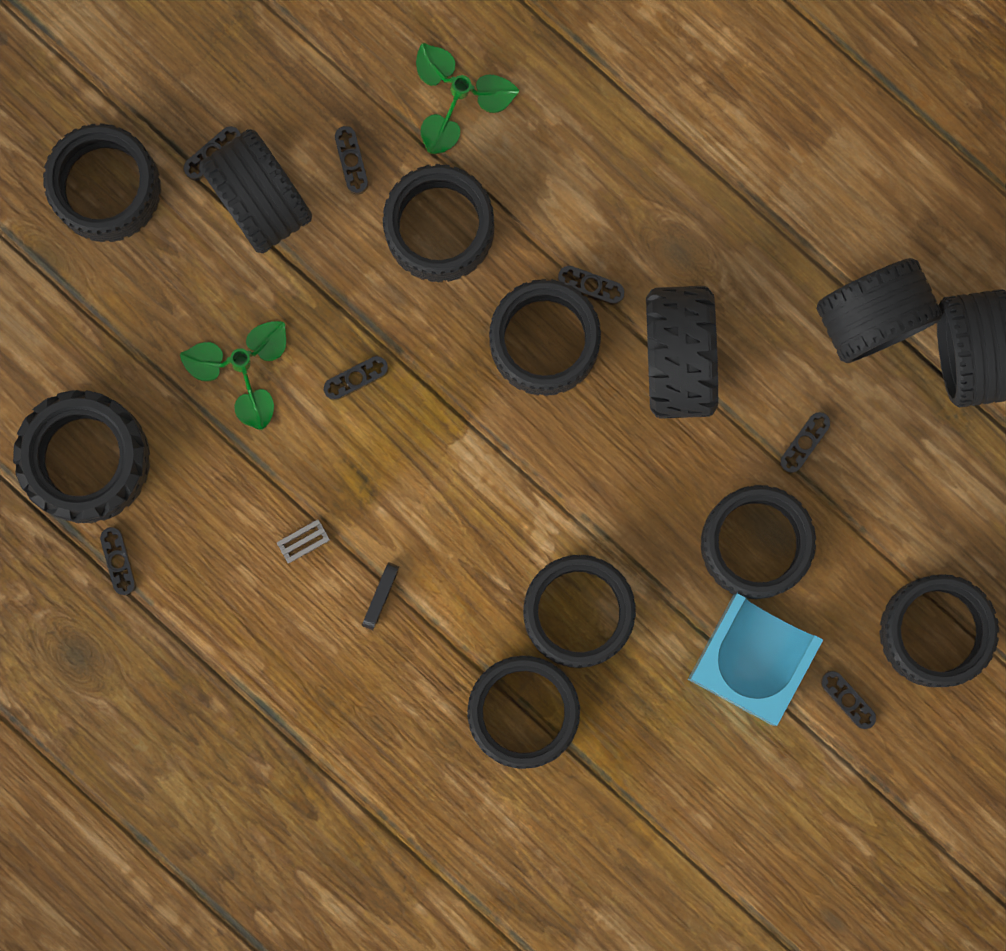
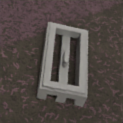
M318 519L278 541L277 545L289 564L329 542L330 539ZM315 527L319 529L287 548L284 547L286 543ZM317 536H323V539L290 557L288 554Z

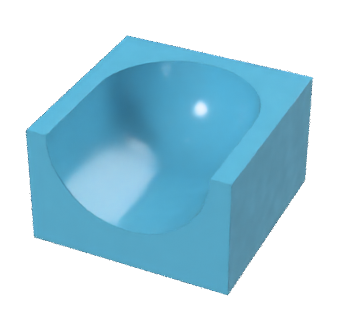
M737 593L732 596L688 680L766 723L777 726L823 639L778 619Z

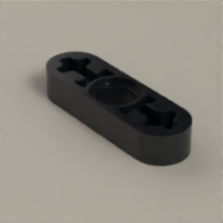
M232 126L224 128L191 156L184 164V172L187 177L195 181L202 179L204 175L201 170L198 174L195 172L189 173L192 170L190 166L192 164L195 166L199 165L201 161L199 157L202 155L205 159L209 148L216 147L220 150L221 145L216 142L220 140L223 144L227 140L226 134H237L236 138L241 136L240 131Z
M340 127L335 133V141L346 185L351 193L359 195L367 190L368 180L357 137L351 127ZM347 132L348 135H352L349 138L350 147L356 146V149H347L341 152V149H346L344 141H339V138L343 136L342 133ZM349 154H354L358 157V163L353 167L345 164V158ZM361 168L362 172H357L360 181L364 180V183L360 184L361 188L356 189L355 186H351V183L354 182L353 174L347 175V172H355Z
M565 266L559 271L558 281L565 282L568 286L569 284L581 291L583 295L611 305L620 303L624 298V288L618 282L573 266ZM569 271L573 272V277L579 279L580 274L584 275L581 280V288L576 287L577 281L570 280L569 283H566L565 277L562 275L568 274ZM595 279L598 282L597 290L593 292L587 291L584 287L585 281ZM602 282L607 284L605 289L612 290L613 287L618 288L617 293L620 294V297L615 296L614 299H610V294L604 291L603 296L598 295L602 288Z
M375 356L334 376L324 384L325 395L331 400H339L383 378L388 372L387 362L382 357ZM376 361L378 364L383 363L382 372L380 374H377L376 371L369 373L372 378L367 380V376L361 368L366 366L368 371L373 368L372 363ZM359 372L362 374L363 380L359 385L350 383L349 376L351 373ZM345 377L346 384L351 389L346 391L344 386L338 390V395L334 393L329 394L330 385L332 383L336 386L342 384L343 382L340 379Z
M821 412L813 414L780 459V466L785 472H797L830 427V419L826 414ZM814 418L816 420L823 418L825 428L820 427L815 432L816 435H819L817 439L812 433L805 431L807 427L810 431L815 426ZM802 436H807L812 441V446L807 450L800 448L798 444L799 438ZM793 447L799 453L805 454L804 458L799 455L795 460L797 467L791 466L788 468L786 466L787 461L785 458H791L795 454V451L791 450Z
M106 528L101 533L100 540L113 588L120 595H130L136 588V581L123 534L116 528ZM110 532L113 535H118L115 545L116 548L121 546L122 551L116 550L109 554L108 549H113L111 542H106ZM118 554L122 555L125 559L123 567L114 568L112 558ZM128 569V574L123 575L126 581L131 582V585H128V590L124 591L123 588L118 587V584L122 583L121 576L115 577L114 573L123 572Z
M388 562L364 618L363 627L374 630L400 566Z
M831 671L822 676V688L858 728L869 729L875 724L876 715L874 711L838 672ZM829 676L831 678H838L836 684L839 688H842L843 685L847 688L841 691L837 698L834 693L838 691L833 686L827 687V678ZM850 693L855 697V703L852 707H845L842 704L844 694ZM861 703L863 707L859 708V710L863 714H870L868 718L870 723L860 724L859 720L861 717L855 712L852 716L850 711L855 710Z

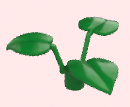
M422 43L419 47L416 57V68L420 79L430 86L438 85L441 80L445 83H452L450 91L454 97L445 119L441 115L434 114L427 117L421 125V138L430 154L444 153L457 143L460 137V126L456 122L449 121L458 99L466 98L469 91L473 95L478 96L479 106L489 113L503 111L519 93V89L512 82L497 75L489 74L480 77L476 82L477 91L471 84V80L465 75L446 78L451 76L455 70L453 56L445 49L430 46L426 43Z
M267 322L252 329L246 338V345L254 352L236 349L232 352L231 357H228L223 363H221L223 360L222 350L211 342L196 344L180 353L185 369L200 381L207 382L217 379L220 374L219 367L223 368L230 363L235 371L242 372L249 394H243L238 397L234 405L235 414L243 424L257 430H263L267 427L274 413L272 396L264 389L252 391L247 370L251 365L250 357H254L257 354L264 361H273L283 355L286 349V327L284 322Z

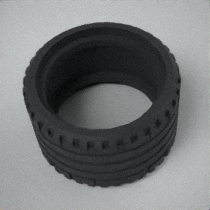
M102 123L100 125H84L77 130L76 128L64 135L65 137L62 140L60 139L52 148V153L48 155L44 166L46 170L43 173V186L46 189L45 195L52 210L76 234L86 239L90 238L92 241L115 242L123 240L126 236L129 238L139 232L142 226L145 227L148 221L151 220L153 212H156L160 200L159 194H161V180L157 166L143 144L130 132L120 127L116 128L114 125ZM101 148H113L123 151L136 161L140 173L139 188L132 203L123 212L106 219H91L73 211L66 194V182L75 162L88 152Z
M247 129L240 134L241 136H237L231 140L232 142L222 146L219 151L216 150L210 157L207 156L200 161L199 169L255 251L264 254L273 245L276 246L282 239H286L291 233L298 231L301 226L304 227L311 222L312 213L255 130Z
M430 164L419 167L416 171H410L403 176L401 181L394 185L389 193V198L386 199L383 210V229L390 252L404 270L411 272V275L422 280L428 279L430 282H443V280L449 282L460 279L463 275L470 274L488 255L494 238L493 207L487 191L482 188V184L473 175H468L467 171L455 166L453 168L446 164H435V166ZM434 188H447L462 194L473 204L479 218L478 231L471 245L459 255L444 260H431L421 257L405 244L400 235V220L407 204L416 195Z
M908 258L890 264L833 291L819 300L816 309L820 317H822V322L827 328L829 337L832 338L833 346L837 349V354L841 361L851 363L901 342L941 320L943 313L939 304L936 303L937 300L931 292L932 289L929 283L926 282L927 279L924 272H922L918 260Z
M546 279L532 280L531 283L525 282L515 287L514 291L507 293L500 301L490 324V348L498 371L511 385L529 394L549 396L557 395L560 392L564 393L576 387L578 383L580 384L587 377L599 353L601 330L599 318L594 311L592 303L586 296L581 294V291L570 284L569 286L562 281L553 279L551 281H546ZM550 301L559 303L571 310L581 322L585 334L584 349L578 360L563 372L544 376L532 374L517 365L507 351L504 338L511 318L524 306L534 302Z
M1000 289L944 297L939 303L943 314L941 320L937 322V340L942 375L950 401L959 408L981 405V403L1004 402L1006 400V291Z
M754 485L740 488L724 497L710 512L705 521L701 534V553L705 567L717 584L734 595L738 593L747 599H763L781 594L795 586L806 575L814 559L816 533L815 527L811 522L812 518L806 508L802 507L800 501L777 487ZM747 504L768 505L779 510L791 523L796 536V552L790 567L779 578L769 582L748 581L733 573L724 562L719 549L720 529L728 514L740 506Z
M570 555L549 563L534 577L528 587L524 600V624L534 646L549 660L567 667H591L610 659L626 644L634 627L636 604L632 589L626 578L613 565L594 556ZM572 572H586L604 580L612 588L619 606V620L611 638L599 648L587 652H572L554 644L543 631L538 616L539 602L546 587L556 578Z
M931 575L906 584L891 597L880 621V642L883 644V652L888 662H891L892 667L907 680L926 687H951L972 680L982 672L983 668L988 666L993 658V652H996L999 637H997L999 622L998 618L995 617L996 611L991 601L987 600V595L979 587L972 585V582L961 577H955L954 575ZM939 591L957 597L971 612L976 626L975 643L970 655L963 663L945 672L932 671L920 666L910 657L902 641L901 625L903 616L909 605L926 592Z
M514 656L495 663L478 678L469 697L467 717L472 736L486 755L502 765L518 769L540 767L555 760L569 747L579 726L580 704L572 682L557 666L547 660L533 656ZM520 671L537 673L547 678L556 686L564 703V720L558 735L544 748L530 753L509 751L500 746L487 731L483 719V706L490 688L502 677Z

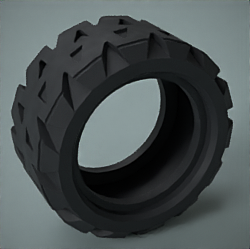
M705 286L659 287L651 289L646 297L650 410L659 419L710 417L718 408V357L714 294Z
M71 390L58 393L57 396L45 399L32 409L34 412L23 420L17 432L19 436L14 443L13 463L16 464L15 473L21 488L27 493L29 499L43 511L63 520L75 523H95L100 520L105 521L120 514L126 506L129 507L141 492L143 483H146L150 468V450L142 426L133 414L115 400L101 393L88 390ZM79 419L101 421L112 430L118 441L120 458L116 473L105 487L95 493L85 496L64 494L53 484L46 469V451L50 440L61 427Z

